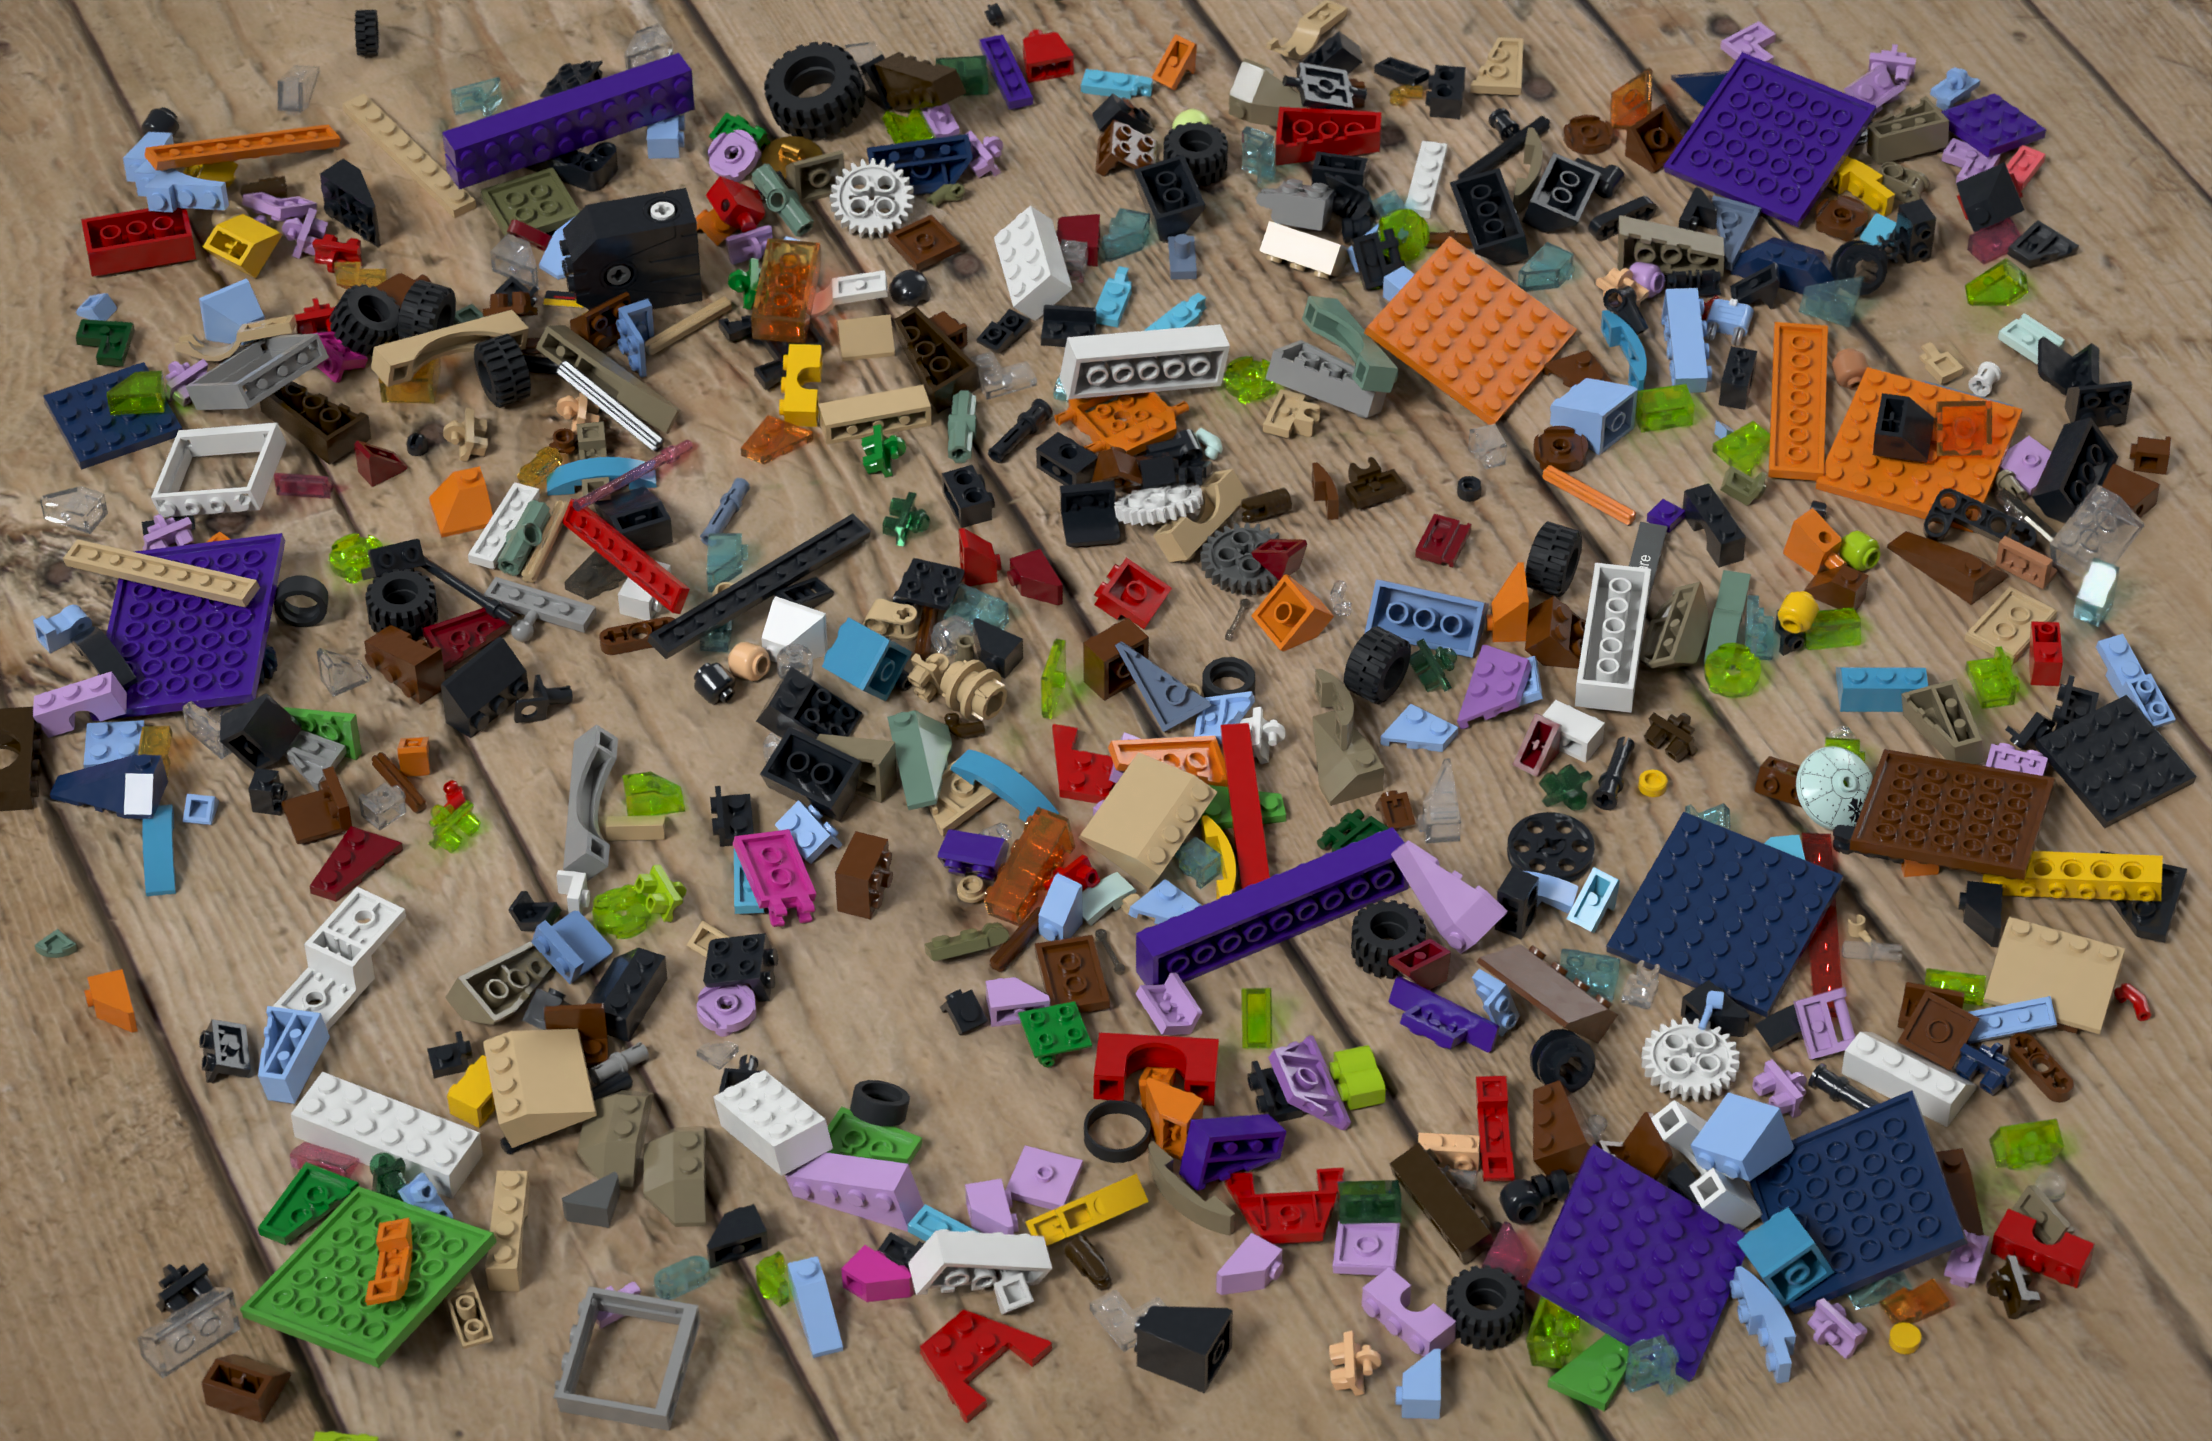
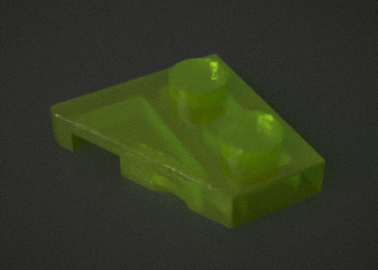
M1751 421L1713 443L1712 452L1730 467L1733 466L1751 477L1755 465H1758L1762 459V453L1769 447L1770 434L1756 422Z

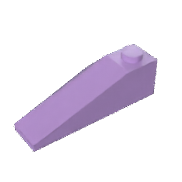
M1409 840L1392 852L1393 859L1437 931L1460 954L1475 945L1506 914L1507 910L1485 889L1480 886L1474 889L1461 880L1463 875L1455 870L1453 873L1446 871L1439 866L1437 858Z

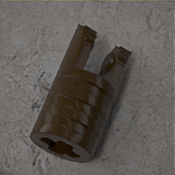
M285 176L259 178V182L244 184L239 194L243 198V195L262 192L279 199L288 198Z
M1285 487L1241 500L1242 508L1246 509V511L1242 512V522L1245 523L1292 510L1291 497Z
M1078 1236L1072 1239L1064 1249L1066 1257L1083 1277L1089 1279L1095 1288L1101 1291L1108 1290L1112 1284V1279L1108 1273L1107 1266L1104 1264V1258L1085 1236Z

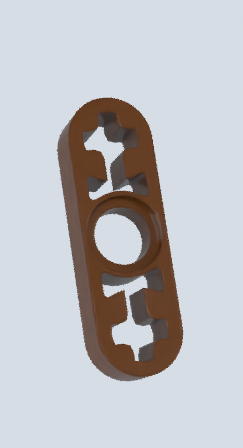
M662 617L604 629L599 635L601 651L607 655H617L653 648L648 642L649 634L673 621L675 618ZM637 633H644L647 635L643 639H636L633 637V635Z
M2028 1033L2014 1034L2009 1041L2008 1055L2048 1099L2057 1103L2068 1101L2072 1096L2073 1079L2032 1035ZM2041 1063L2049 1069L2041 1072L2035 1070L2033 1065Z

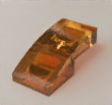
M1934 1278L1911 1291L1904 1287L1878 1302L1893 1325L1898 1323L1913 1324L1951 1307L1950 1300Z

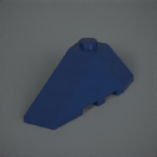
M132 755L59 775L51 790L50 797L51 799L77 806L84 804L92 805L95 811L104 812L106 809L114 811L118 817L125 819H153L168 784V778L161 755Z

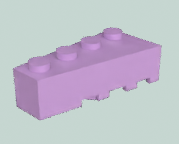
M824 1153L785 1175L794 1197L907 1232L908 1223L924 1206L909 1164Z

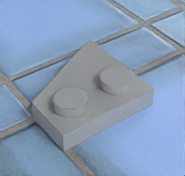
M301 730L283 755L315 790L319 791V782L324 781L322 769L332 766L336 769L347 751L346 746Z

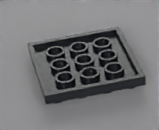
M2127 695L2037 739L2035 744L2039 752L2048 758L2050 765L2104 828L2193 784L2197 777Z

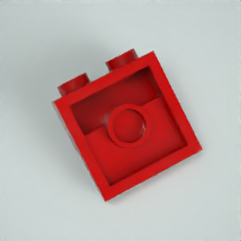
M1126 557L1120 566L1115 564L1106 577L1110 580L1108 584L1102 582L1094 594L1098 599L1094 605L1118 620L1120 615H1123L1142 629H1145L1172 590V587Z

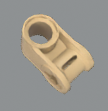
M876 599L863 621V625L877 633L904 642L916 639L919 630L915 622L917 611L913 606L890 602L885 599Z

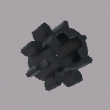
M1888 233L1886 240L1881 235L1876 236L1878 243L1874 246L1883 252L1887 264L1888 259L1893 263H1898L1896 256L1905 252L1899 246L1902 239L1893 240V233ZM1888 245L1889 248H1892V252L1886 253L1882 247Z

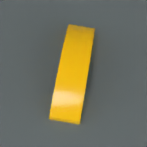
M1207 815L1201 816V838L1206 857L1218 856L1223 880H1216L1217 900L1224 895L1236 892L1235 857L1229 840L1221 828Z

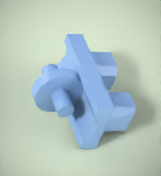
M1952 68L1947 72L1946 79L1931 88L1930 95L1937 99L1936 106L1944 111L1954 107V103L1957 101L1967 100L1971 92L1980 86V80L1968 76L1966 70Z
M425 1173L418 1174L413 1181L398 1191L404 1202L453 1219V1214L446 1207Z

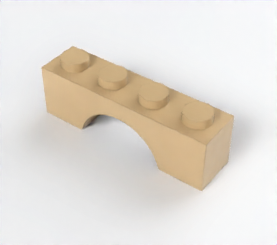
M1233 469L1214 472L1201 485L1203 504L1195 522L1188 517L1177 518V520L1169 519L1153 535L1169 562H1187L1196 555L1195 551L1203 543H1207V537L1211 536L1215 530L1223 527L1227 523L1226 519L1242 507L1241 500L1249 495Z
M497 1171L490 1232L494 1233L497 1242L487 1252L486 1275L489 1291L520 1292L524 1219L528 1218L531 1194L528 1171Z

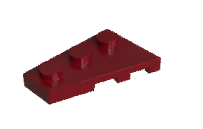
M484 608L425 627L423 632L431 649L436 646L441 648L444 672H446L511 629L512 626L500 618L495 619L491 617Z
M350 826L310 884V893L337 902L362 883V877L371 870L377 871L384 865V860L392 854L396 856L402 852V842Z

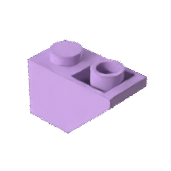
M1002 1179L965 1185L966 1206L972 1228L982 1233L990 1234L1002 1232L1003 1234L1014 1235V1232H1019L1017 1216L1015 1213L1010 1214L1009 1208L1013 1207L1010 1190H1004Z

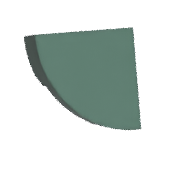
M56 929L36 943L35 950L40 955L46 957L60 958L75 953L77 946L60 930Z

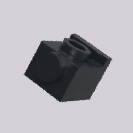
M256 768L248 788L252 812L280 816L283 809L281 802L287 799L288 792L284 791V784L280 783L279 771Z

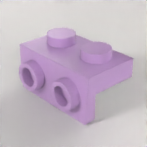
M1170 973L1164 985H1140L1136 992V996L1162 1035L1191 1034L1202 1015L1201 1009L1177 973Z

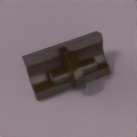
M1653 712L1648 718L1651 726L1645 733L1644 738L1646 743L1653 748H1658L1664 740L1669 741L1670 744L1665 749L1666 755L1677 763L1687 753L1693 757L1698 751L1693 745L1695 739L1691 735L1694 733L1695 728L1690 726V715L1682 713L1676 717L1671 714L1665 720Z
M2007 1255L2005 1265L1991 1274L1992 1278L1987 1282L1986 1289L1990 1296L1999 1297V1300L2003 1301L2008 1319L2017 1320L2022 1311L2034 1312L2041 1299L2038 1292L2027 1290L2033 1277L2030 1267L2019 1266L2016 1256Z

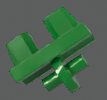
M751 258L747 272L738 269L728 276L729 287L738 293L743 292V308L751 310L753 303L767 305L770 298L767 286L770 282L771 270L759 268L758 259Z
M878 424L873 426L874 435L862 438L863 450L868 455L863 457V465L868 474L882 471L886 478L893 476L892 459H898L905 453L906 443L896 435H892L890 438L885 437L882 425Z

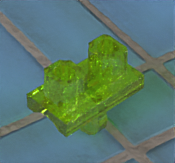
M467 800L456 811L450 804L446 807L439 804L435 805L430 812L433 819L429 821L430 826L435 828L432 832L434 838L428 844L434 850L440 845L448 852L453 853L463 841V838L455 832L457 829L460 828L470 837L480 827L481 821L472 813L474 804Z

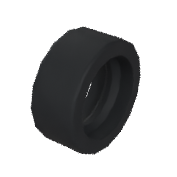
M302 575L288 577L280 582L276 589L274 611L280 620L294 627L317 625L327 614L328 591L324 584L315 578ZM294 595H304L312 598L317 604L308 608L291 605L286 599Z
M1222 657L1213 660L1205 667L1202 673L1204 698L1250 691L1255 695V671L1250 664L1235 657ZM1223 677H1233L1240 679L1245 684L1234 690H1225L1218 688L1213 682Z
M865 1080L854 1086L850 1111L861 1121L872 1125L897 1126L906 1119L910 1096L907 1091L895 1084L880 1080Z

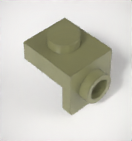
M1731 466L1725 472L1720 490L1748 506L1755 498L1760 499L1765 492L1767 486L1764 482L1767 474L1761 471L1753 479Z

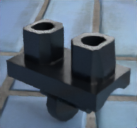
M202 1263L190 1272L185 1265L178 1269L171 1264L163 1268L165 1278L159 1281L160 1287L165 1290L158 1294L160 1301L156 1303L157 1308L161 1312L167 1309L173 1316L179 1319L191 1309V1304L184 1297L188 1293L192 1292L200 1302L212 1296L214 1287L207 1277L209 1271L207 1266Z

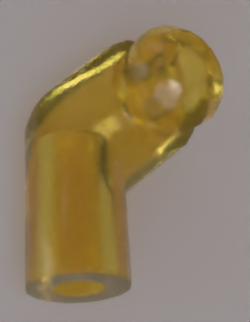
M1404 85L1391 89L1388 95L1390 97V104L1394 106L1402 105L1403 98L1422 99L1423 86L1413 87Z

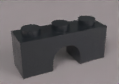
M1708 483L1684 490L1682 509L1686 510L1685 519L1694 532L1702 529L1705 530L1707 537L1706 550L1718 568L1743 561L1746 536L1711 485Z

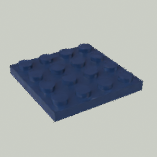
M145 362L43 395L48 411L81 470L174 439L178 430H182L180 423Z

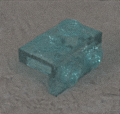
M1663 1335L1648 1340H1640L1629 1346L1625 1386L1630 1393L1659 1384L1666 1397L1673 1395L1674 1382L1677 1380L1675 1373L1676 1363L1679 1362V1357L1675 1347L1669 1345Z

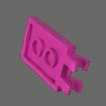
M790 830L735 836L733 841L734 849L759 908L769 909L771 925L773 927L784 926L785 922L782 916H787V908L795 907L800 923L812 922L810 912L815 911L813 901H815L817 893Z

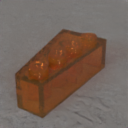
M1037 807L1033 816L1030 815L1027 818L1023 834L1020 839L1014 841L1011 847L1010 857L1006 863L1003 862L999 867L997 880L993 886H989L986 890L984 902L988 915L1018 927L1023 923L1038 901L1037 892L1039 890H1046L1043 884L1051 878L1053 869H1056L1058 866L1062 867L1064 864L1062 858L1065 852L1071 854L1076 847L1069 818Z

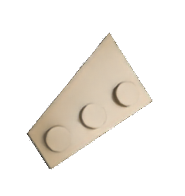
M1497 38L1488 54L1486 63L1478 71V77L1470 85V93L1521 95L1523 38Z

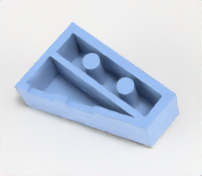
M267 1006L266 1014L268 1020L267 1027H264L265 1043L264 1048L261 1049L258 1077L268 1100L295 1104L330 1036L321 1013Z

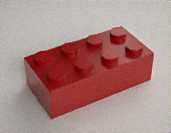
M149 208L81 219L92 277L196 259L187 208H176L174 212L149 211Z

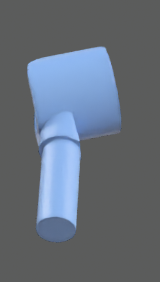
M1708 992L1705 1012L1698 1026L1700 1030H1705L1711 1017L1712 1009L1722 1010L1724 992Z

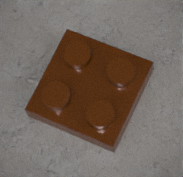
M932 214L888 234L890 245L916 271H920L960 252V243Z
M1926 990L1897 1044L1952 1071L1961 1055L1960 1049L1964 1043L1967 1044L1980 1018Z

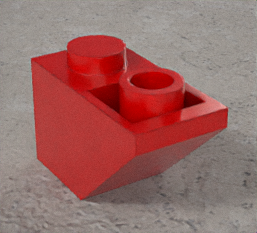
M2031 621L2029 651L2030 684L2037 686H2059L2063 666L2060 622Z

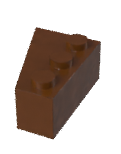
M389 625L364 641L365 660L371 668L379 670L388 682L396 684L406 697L413 698L421 705L442 691L441 683L445 681L442 650L437 646L433 649L426 647V641L420 639L416 642L411 639V634Z
M1560 1080L1533 1089V1161L1545 1175H1550L1551 1171L1563 1169L1566 1176L1579 1172L1588 1150L1593 1144L1596 1145V1142L1590 1134L1587 1121L1578 1101Z

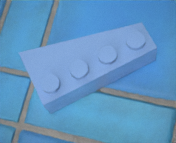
M1698 288L1666 289L1661 322L1665 327L1663 334L1664 340L1667 341V359H1673L1670 360L1669 364L1673 393L1705 392L1707 382L1712 380L1711 366L1706 364V359H1709V344L1704 343L1703 338L1707 334L1706 321L1701 320V314H1704V300L1699 298Z

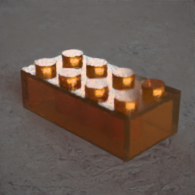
M767 239L751 315L753 339L806 343L821 268L820 243Z

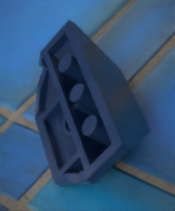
M1729 71L1671 75V80L1696 103L1705 106Z
M969 134L868 147L866 149L869 165L871 159L874 158L876 165L885 160V167L888 168L894 163L895 172L902 169V178L909 177L910 184L908 186H913V194H911L913 196L934 193L945 184H956L973 159Z
M1772 237L1742 252L1730 272L1732 275L1746 278L1775 262L1778 265L1779 288L1828 302L1831 301L1839 286L1831 275L1830 263L1824 251Z

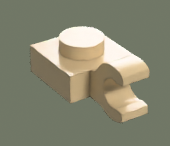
M1931 342L1921 346L1925 353L1919 355V359L1925 364V369L1941 385L1963 374L1964 367L1948 351L1941 354Z

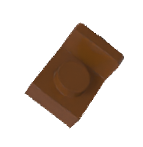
M1392 790L1381 794V797H1379L1375 804L1376 811L1380 810L1385 826L1388 828L1393 827L1395 831L1413 828L1416 825L1407 792L1398 793L1397 790Z

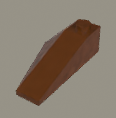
M1908 531L1902 533L1887 546L1889 550L1970 605L1974 604L2008 578L2006 572L1984 558Z

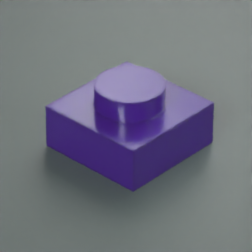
M1662 499L1647 513V522L1667 526V533H1670L1685 518L1686 510Z

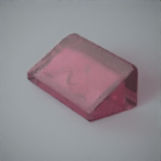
M2009 217L1971 234L1967 250L1982 264H1986L2007 254L2009 246L2021 235Z
M274 473L277 495L331 498L334 485L328 476Z
M303 1142L290 1153L291 1167L301 1169L305 1162H308L349 1179L359 1163V1158L307 1142Z

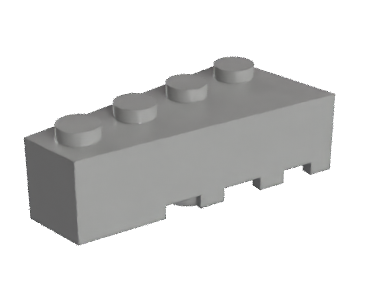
M1302 340L1273 351L1265 378L1351 411L1362 418H1368L1380 413L1387 393L1362 390L1352 379L1355 366Z

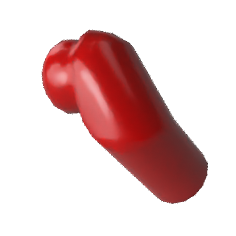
M454 780L448 781L443 786L447 803L439 810V815L445 821H449L463 808L466 802L462 787L458 786L457 781Z

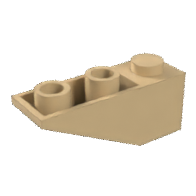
M469 1271L443 1299L449 1320L463 1349L494 1341L472 1274Z

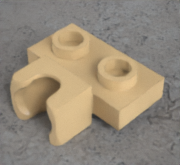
M1280 389L1263 424V432L1289 438L1294 429V434L1312 437L1313 425L1318 424L1320 421L1321 408L1318 404L1306 402V395Z

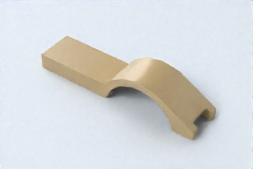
M1324 0L1299 19L1297 28L1287 43L1280 46L1279 40L1273 38L1267 42L1266 48L1288 58L1297 60L1305 58L1313 50L1319 37L1346 17L1347 7L1330 0Z
M293 314L242 324L237 332L236 341L229 346L220 348L205 345L194 334L179 336L180 342L175 343L174 346L178 352L204 359L205 361H220L230 357L242 342L292 333L297 323Z

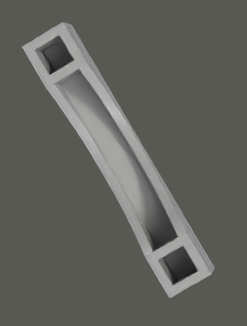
M597 724L574 741L563 870L586 873L587 881L608 867L610 844L600 834L598 809L605 782L617 759L618 738Z

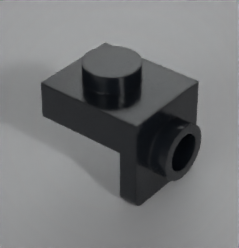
M511 276L494 294H508V306H512L513 292L530 293L531 307H533L538 301L535 296L540 288L535 285L529 290L514 276Z
M1776 615L1775 630L1781 635L1779 652L1784 656L1792 651L1799 650L1805 644L1806 632L1790 633L1781 626L1778 615Z
M2036 712L2022 732L2009 725L2005 731L2012 735L2010 741L2022 750L2028 747L2036 751L2035 744L2037 739L2051 733L2056 723L2047 716Z
M521 891L508 909L521 931H535L536 926L545 920L553 926L554 921L562 911L557 902H534L528 891Z
M537 988L522 1021L541 1030H546L544 1007L571 1004L564 1000L565 994L555 989L549 988L548 992Z
M958 989L945 996L946 1002L940 1006L942 1012H948L959 1036L988 1021L972 989L962 993L961 989Z

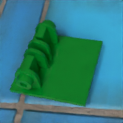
M1075 1001L1018 1012V1017L1034 1058H1037L1039 1064L1044 1067H1051L1054 1064L1056 1054L1092 1047Z

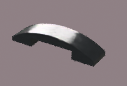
M92 626L70 639L80 655L88 660L99 675L112 671L124 690L138 682L121 654L97 626Z

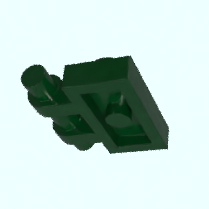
M1357 809L1353 813L1345 814L1340 819V823L1335 827L1326 829L1323 832V836L1317 840V845L1321 849L1331 845L1332 852L1348 846L1350 843L1358 842L1389 828L1373 816L1362 821L1364 814L1361 810Z

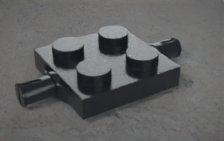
M1299 62L1296 68L1297 77L1285 75L1282 81L1283 86L1298 89L1302 107L1352 110V97L1363 100L1367 97V89L1355 88L1348 80L1347 70Z

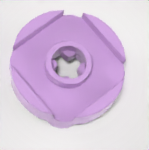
M733 130L734 132L729 134L724 132L713 140L708 149L709 165L717 176L740 182L754 169L761 156V152L749 133L743 130ZM738 150L737 157L731 159L729 157V154L731 152L736 153Z
M745 984L712 988L705 987L698 996V1019L703 1026L715 1031L718 1036H729L732 1032L745 1028L756 1018L755 995ZM722 1004L726 1006L732 1005L730 1009H721Z

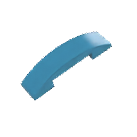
M1603 310L1601 332L1609 347L1620 345L1630 364L1628 384L1638 389L1637 400H1641L1645 391L1647 360L1643 345L1633 329L1624 320L1609 310Z
M597 457L574 461L546 473L547 495L575 494L574 486L582 485L581 479L609 477V483L629 482V490L644 486L646 488H657L655 465L623 457Z
M968 749L951 766L950 770L971 785L978 781L1020 811L1018 818L1041 834L1059 816V812L1031 782L1008 765L989 755Z
M173 804L158 806L153 819H143V861L146 897L176 894L173 853Z

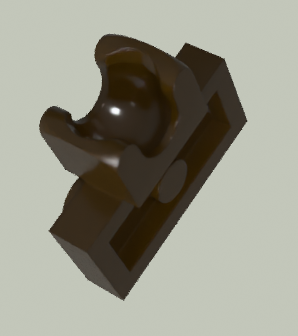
M1368 458L1370 466L1366 469L1359 468L1356 463L1350 464L1348 469L1350 483L1345 484V493L1356 509L1406 494V485L1395 469L1381 472V467L1375 458Z

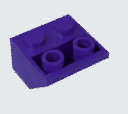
M948 829L939 849L938 859L946 869H949L948 872L950 874L965 876L966 872L977 874V877L980 879L993 881L994 877L1003 878L1009 843L1004 838Z

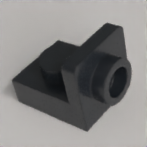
M461 1031L455 1032L456 1043L427 1048L433 1078L466 1072L469 1067L468 1059L473 1058L470 1041L463 1040Z

